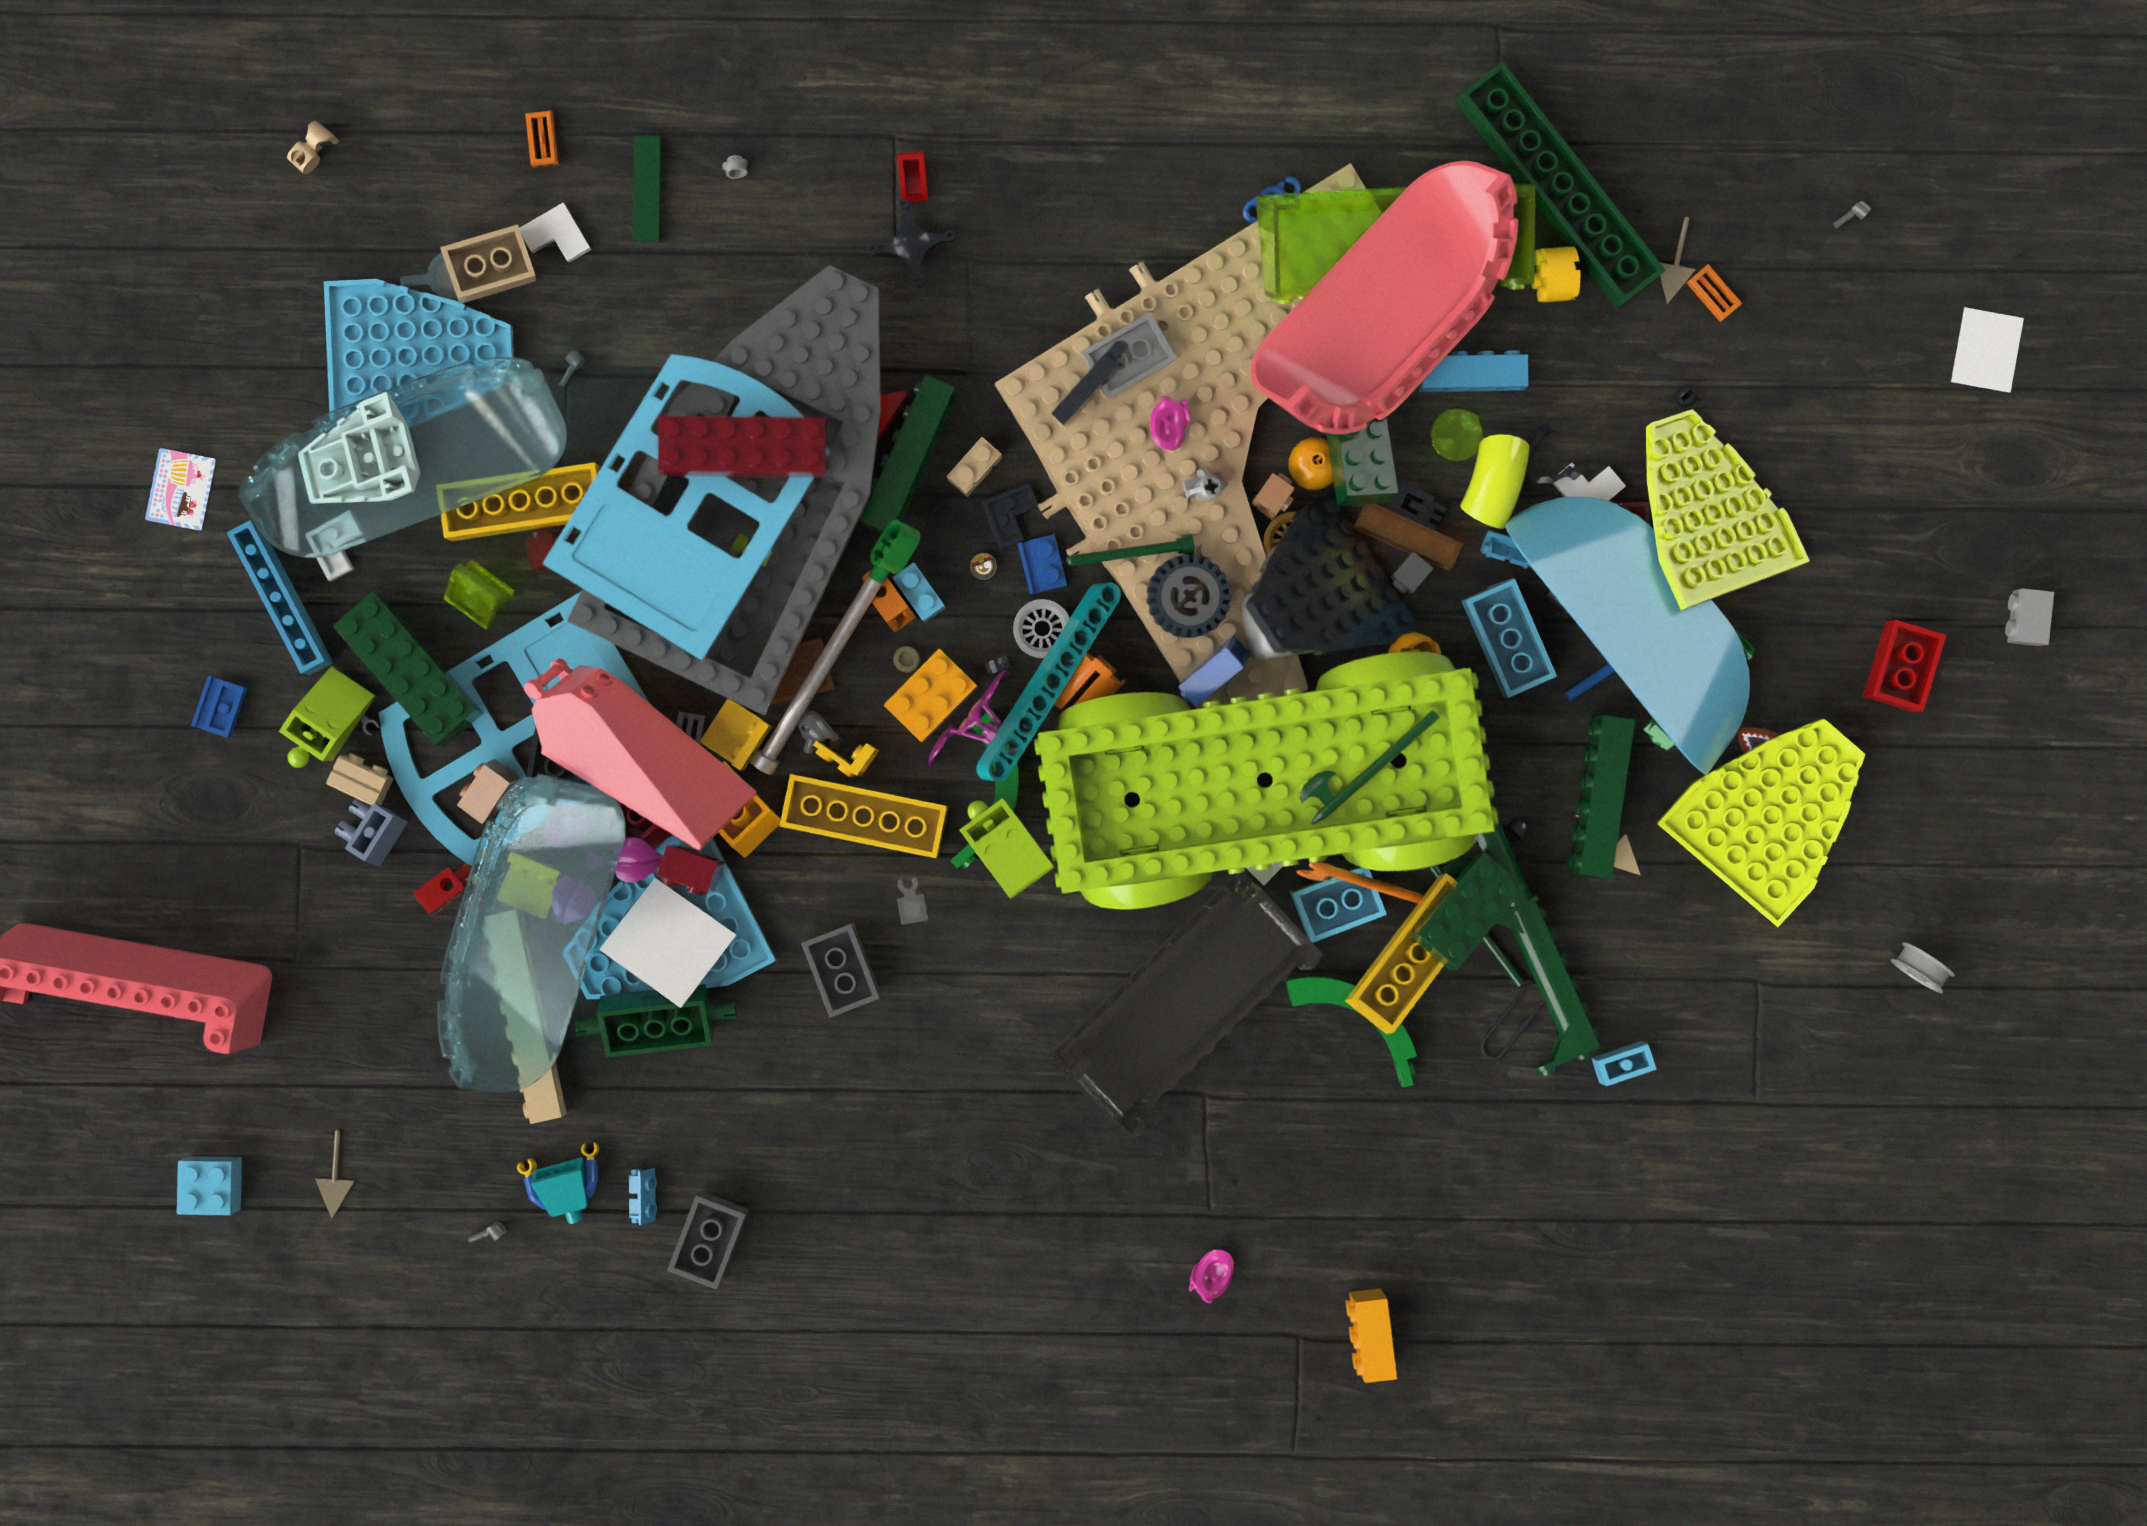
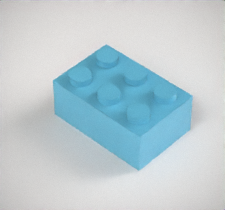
M1357 866L1348 870L1373 878L1370 869ZM1328 877L1331 881H1318L1290 892L1308 940L1311 943L1387 915L1378 891L1334 877Z

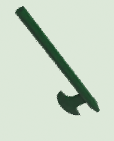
M1434 710L1428 713L1337 795L1334 796L1328 789V781L1336 774L1335 772L1323 771L1310 778L1300 792L1301 804L1310 797H1317L1324 804L1311 820V823L1316 824L1333 813L1440 718Z
M1462 854L1450 860L1442 869L1438 864L1427 868L1435 879L1445 873L1454 877L1456 874H1461L1469 864V861ZM1488 932L1482 939L1483 943L1514 984L1519 987L1525 982V979Z

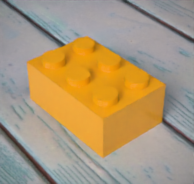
M938 649L884 706L920 742L924 743L978 686L942 650Z
M1381 1288L1349 1292L1350 1300H1346V1310L1348 1317L1350 1316V1321L1353 1322V1326L1349 1327L1351 1343H1353L1354 1349L1357 1352L1352 1353L1353 1366L1356 1369L1357 1375H1361L1365 1383L1397 1379L1386 1296Z

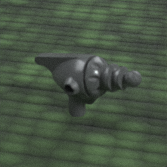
M806 708L798 722V727L802 737L807 739L803 751L813 754L815 749L813 744L815 741L826 742L828 738L832 741H837L839 737L819 713L813 710L808 711V708Z

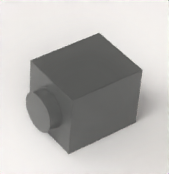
M1413 551L1391 575L1390 579L1394 581L1392 586L1400 593L1405 594L1407 592L1410 595L1433 570V567Z

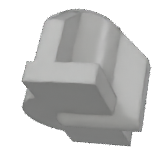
M1207 468L1196 471L1197 478L1182 481L1186 499L1195 497L1201 502H1207L1218 497L1222 490L1228 486L1227 481H1223L1221 472L1210 474Z

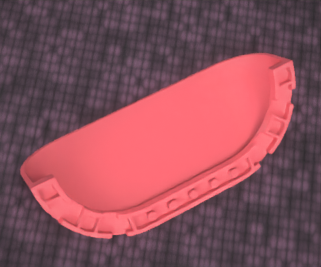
M1458 161L1438 166L1417 178L1263 340L1251 362L1250 375L1255 387L1306 425L1329 434L1357 432L1367 428V422L1374 418L1382 420L1392 413L1472 329L1495 299V296L1491 293L1498 279L1504 280L1507 275L1517 240L1518 219L1513 217V205L1517 203V196L1511 176L1476 162Z

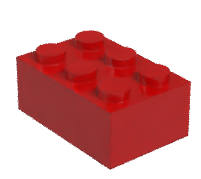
M1899 620L1885 622L1863 697L1912 713L1923 712L1946 635Z

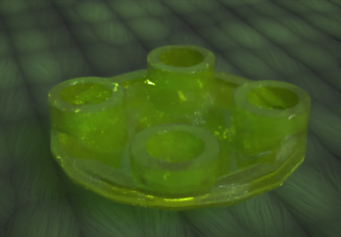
M1457 408L1447 410L1439 415L1432 425L1431 431L1432 443L1437 452L1446 459L1454 461L1468 459L1477 453L1483 436L1478 416L1467 410Z

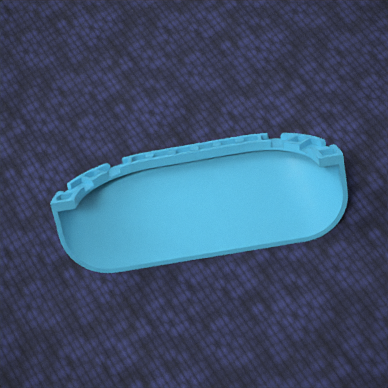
M1560 497L1532 505L1509 519L1505 524L1506 529L1528 563L1680 751L1703 774H1708L1735 737L1743 721L1749 699V667L1744 648L1735 629L1712 599L1684 610L1680 609L1659 563L1653 527L1637 514L1619 507L1616 503L1592 497Z

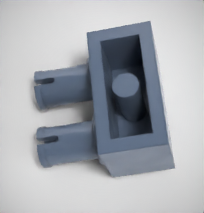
M356 798L352 803L359 808L350 805L349 811L363 819L358 828H355L349 822L343 820L338 825L344 830L336 827L335 834L348 841L345 847L346 850L361 860L380 867L408 822L389 809L374 803L370 806Z

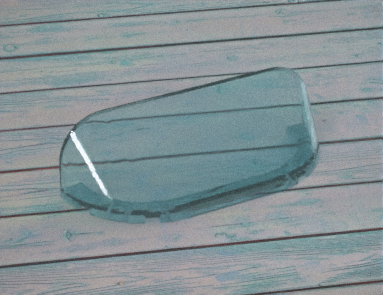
M491 357L487 359V365L476 367L473 361H468L330 411L312 420L313 428L301 435L295 430L265 452L253 465L255 474L252 477H244L238 496L258 530L273 546L291 555L317 558L338 553L538 478L552 469L559 461L564 452L567 439L564 419L542 371L539 368L534 369L531 362L514 357ZM385 392L389 393L409 427L421 473L415 491L390 501L310 503L298 453L322 433L327 434L338 425L337 421L342 417L347 418L357 410L356 406L362 401Z
M537 774L535 778L525 777L514 784L498 802L497 809L500 812L496 820H488L475 853L445 954L440 983L446 984L445 1000L438 1001L437 1005L438 1034L443 1058L450 1059L452 1065L448 1072L456 1085L461 1089L492 1092L517 1091L538 1081L556 1061L565 1038L624 844L625 819L619 804L612 796L603 792L598 787Z

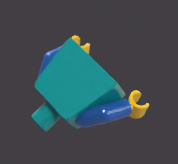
M595 1142L592 1154L586 1152V1143L581 1147L583 1155L586 1156V1161L581 1157L537 1169L536 1161L529 1158L528 1163L530 1167L528 1171L525 1169L524 1163L519 1162L517 1170L519 1173L525 1174L524 1183L530 1201L543 1210H547L552 1217L565 1214L569 1224L579 1222L583 1218L581 1209L587 1207L588 1199L594 1195L598 1182L597 1160H594V1156L598 1154L599 1146Z

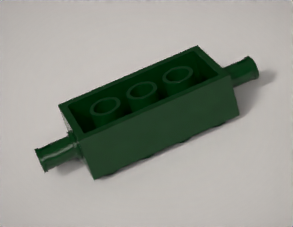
M706 984L698 985L681 1008L656 990L600 996L597 1009L598 1018L577 1019L575 1028L578 1031L576 1033L578 1037L601 1034L606 1058L706 1047L713 1044L714 1021L737 1019V1007L735 1002L712 1005L709 1002Z

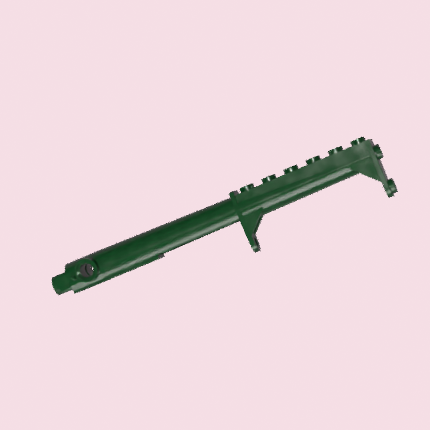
M1498 819V824L1493 825L1494 831L1478 833L1475 844L1480 853L1485 852L1525 887L1496 923L1512 930L1559 1031L1550 1058L1535 1066L1537 1073L1540 1072L1541 1076H1546L1555 1072V1067L1574 1058L1582 1060L1591 1056V1051L1600 1047L1597 1041L1600 1039V1035L1594 1024L1590 1025L1587 1019V1015L1590 1014L1584 1000H1579L1576 994L1579 987L1574 977H1569L1565 967H1568V962L1562 952L1558 953L1554 944L1558 942L1552 928H1547L1544 919L1547 918L1545 910L1541 904H1536L1540 900L1538 895L1535 893L1530 894Z

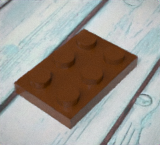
M822 638L799 643L770 705L794 699L824 650ZM831 671L828 672L816 694L835 689Z

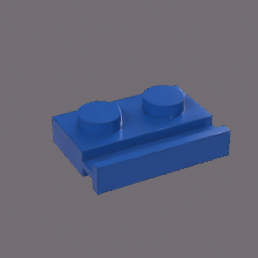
M1055 534L1018 543L1030 595L1067 586Z
M208 676L191 726L231 738L248 688Z

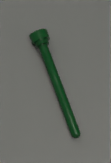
M1184 534L1172 542L1070 555L1067 557L1066 562L1070 566L1171 552L1194 555V540L1192 534Z

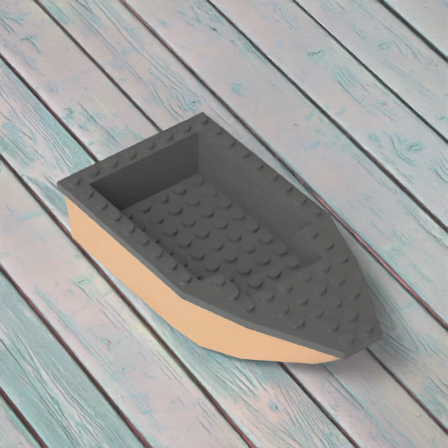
M830 265L735 337L712 361L739 371L764 384L783 397L804 418H825L827 421V447L831 452L827 457V478H814L771 549L773 554L766 567L760 566L704 660L699 659L585 589H582L567 620L569 623L763 715L766 714L871 494L881 415L879 289ZM691 382L673 401L666 416L731 417L740 402V398L720 389ZM762 411L755 415V417H769ZM647 454L629 491V495L662 515L669 516L689 486L690 481L685 476H662L658 472V460ZM725 476L768 503L776 501L790 478ZM709 493L690 521L688 530L733 558L738 559L744 552L739 555L730 552L737 536L740 533L746 535L748 543H750L759 529L760 523L718 496Z

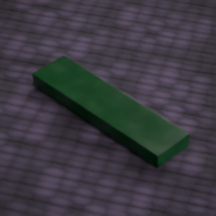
M634 136L633 242L660 243L661 136Z

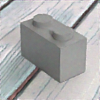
M2023 588L2013 591L2008 600V608L2011 612L2010 620L2005 628V634L2008 636L2007 643L2032 646L2049 645L2054 592Z

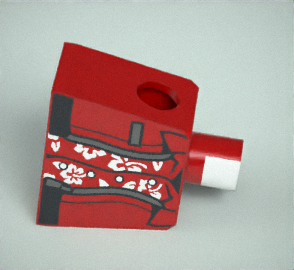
M467 863L455 872L448 867L413 892V895L430 915L436 917L468 891L464 884L476 876V874ZM452 881L453 888L445 891V884Z

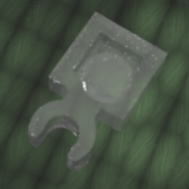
M912 877L913 885L911 888H905L903 880H898V888L904 893V898L897 899L902 925L929 920L924 894L916 895L915 892L918 888L916 877Z

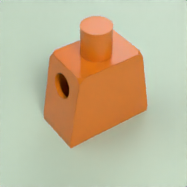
M871 571L867 572V573L862 577V579H863L864 582H865V580L867 579V577L869 576V574H870ZM886 577L872 603L896 633L915 619L916 616Z

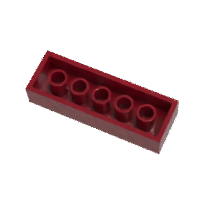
M658 416V472L662 476L827 478V421L825 418Z

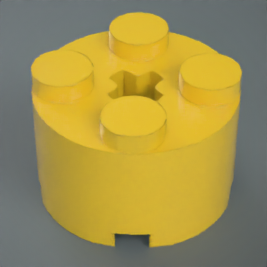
M1572 246L1534 250L1533 257L1536 273L1532 274L1531 281L1532 288L1537 289L1538 301L1575 300L1574 297L1578 296L1580 289V270H1576L1574 263L1579 261L1576 248Z

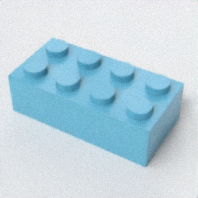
M1515 579L1506 580L1461 600L1503 697L1509 698L1557 677Z

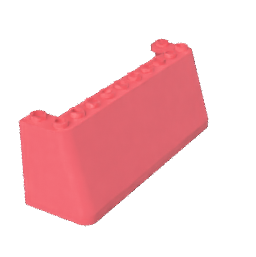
M30 923L17 924L0 936V1001L26 1004L28 1003L29 992L32 991L206 1022L204 1032L206 1047L211 1051L225 1054L254 1047L261 1043L272 982V973L265 965Z

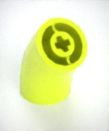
M1499 434L1486 437L1479 443L1475 469L1460 505L1463 511L1489 526L1499 529L1506 527L1505 524L1509 521L1517 503L1526 473L1529 456V445L1526 441L1519 437Z

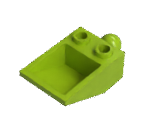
M331 666L293 709L279 730L281 734L299 745V747L291 749L288 753L287 758L290 765L295 768L306 766L310 759L309 753L321 761H333L376 695ZM306 724L311 726L310 731L304 730ZM330 739L329 743L326 746V740Z
M1003 798L990 808L983 801H974L969 805L968 815L972 821L961 828L960 832L1010 899L1054 868Z

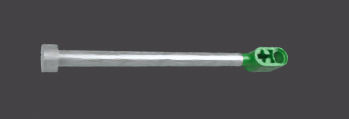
M896 519L887 525L871 552L870 559L875 566L763 750L757 749L750 760L754 767L770 775L774 773L779 765V761L776 759L887 575L889 572L892 574L900 573L919 544L920 532L917 529Z

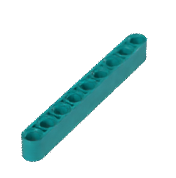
M1096 583L1088 589L978 761L977 773L981 779L1003 781L1009 776L1118 604L1121 592L1116 584ZM1103 590H1104L1105 593H1106V598H1105V600H1104L1103 597H1102V592H1103ZM1090 611H1091V613H1092V620H1091V621L1089 620V617H1088ZM1076 632L1078 633V636H1079V640H1078L1077 643H1076V641H1075V634H1076ZM1062 654L1065 656L1064 664L1061 662ZM1048 676L1051 677V685H1050V686H1048V684H1047V678H1048ZM1035 697L1038 701L1036 708H1034L1033 706V700ZM1021 719L1024 723L1022 730H1020L1019 728V722ZM1007 741L1010 744L1008 752H1006L1005 750V744ZM994 763L996 770L995 773L992 775L991 766Z

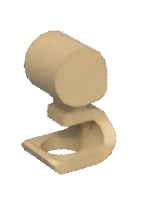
M312 121L308 126L307 142H297L287 155V159L303 174L310 173L319 164L320 157L317 152L323 148L320 145L321 142L331 141L333 144L339 142V139L317 121Z

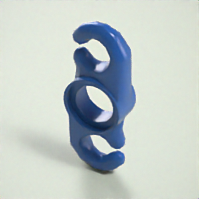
M1289 176L1286 178L1287 183H1292L1295 186L1293 193H1286L1284 190L1285 182L1280 181L1277 186L1268 187L1249 200L1242 210L1245 220L1249 223L1258 221V218L1252 217L1249 214L1251 207L1259 208V218L1261 219L1297 197L1302 190L1299 180ZM1267 194H1276L1280 200L1279 204L1275 207L1268 206L1264 200Z

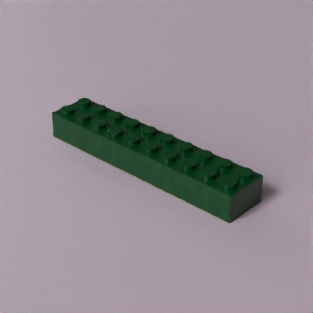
M1503 62L1461 93L1456 102L1567 246H1574L1576 248L1581 264L1617 309L1666 271Z

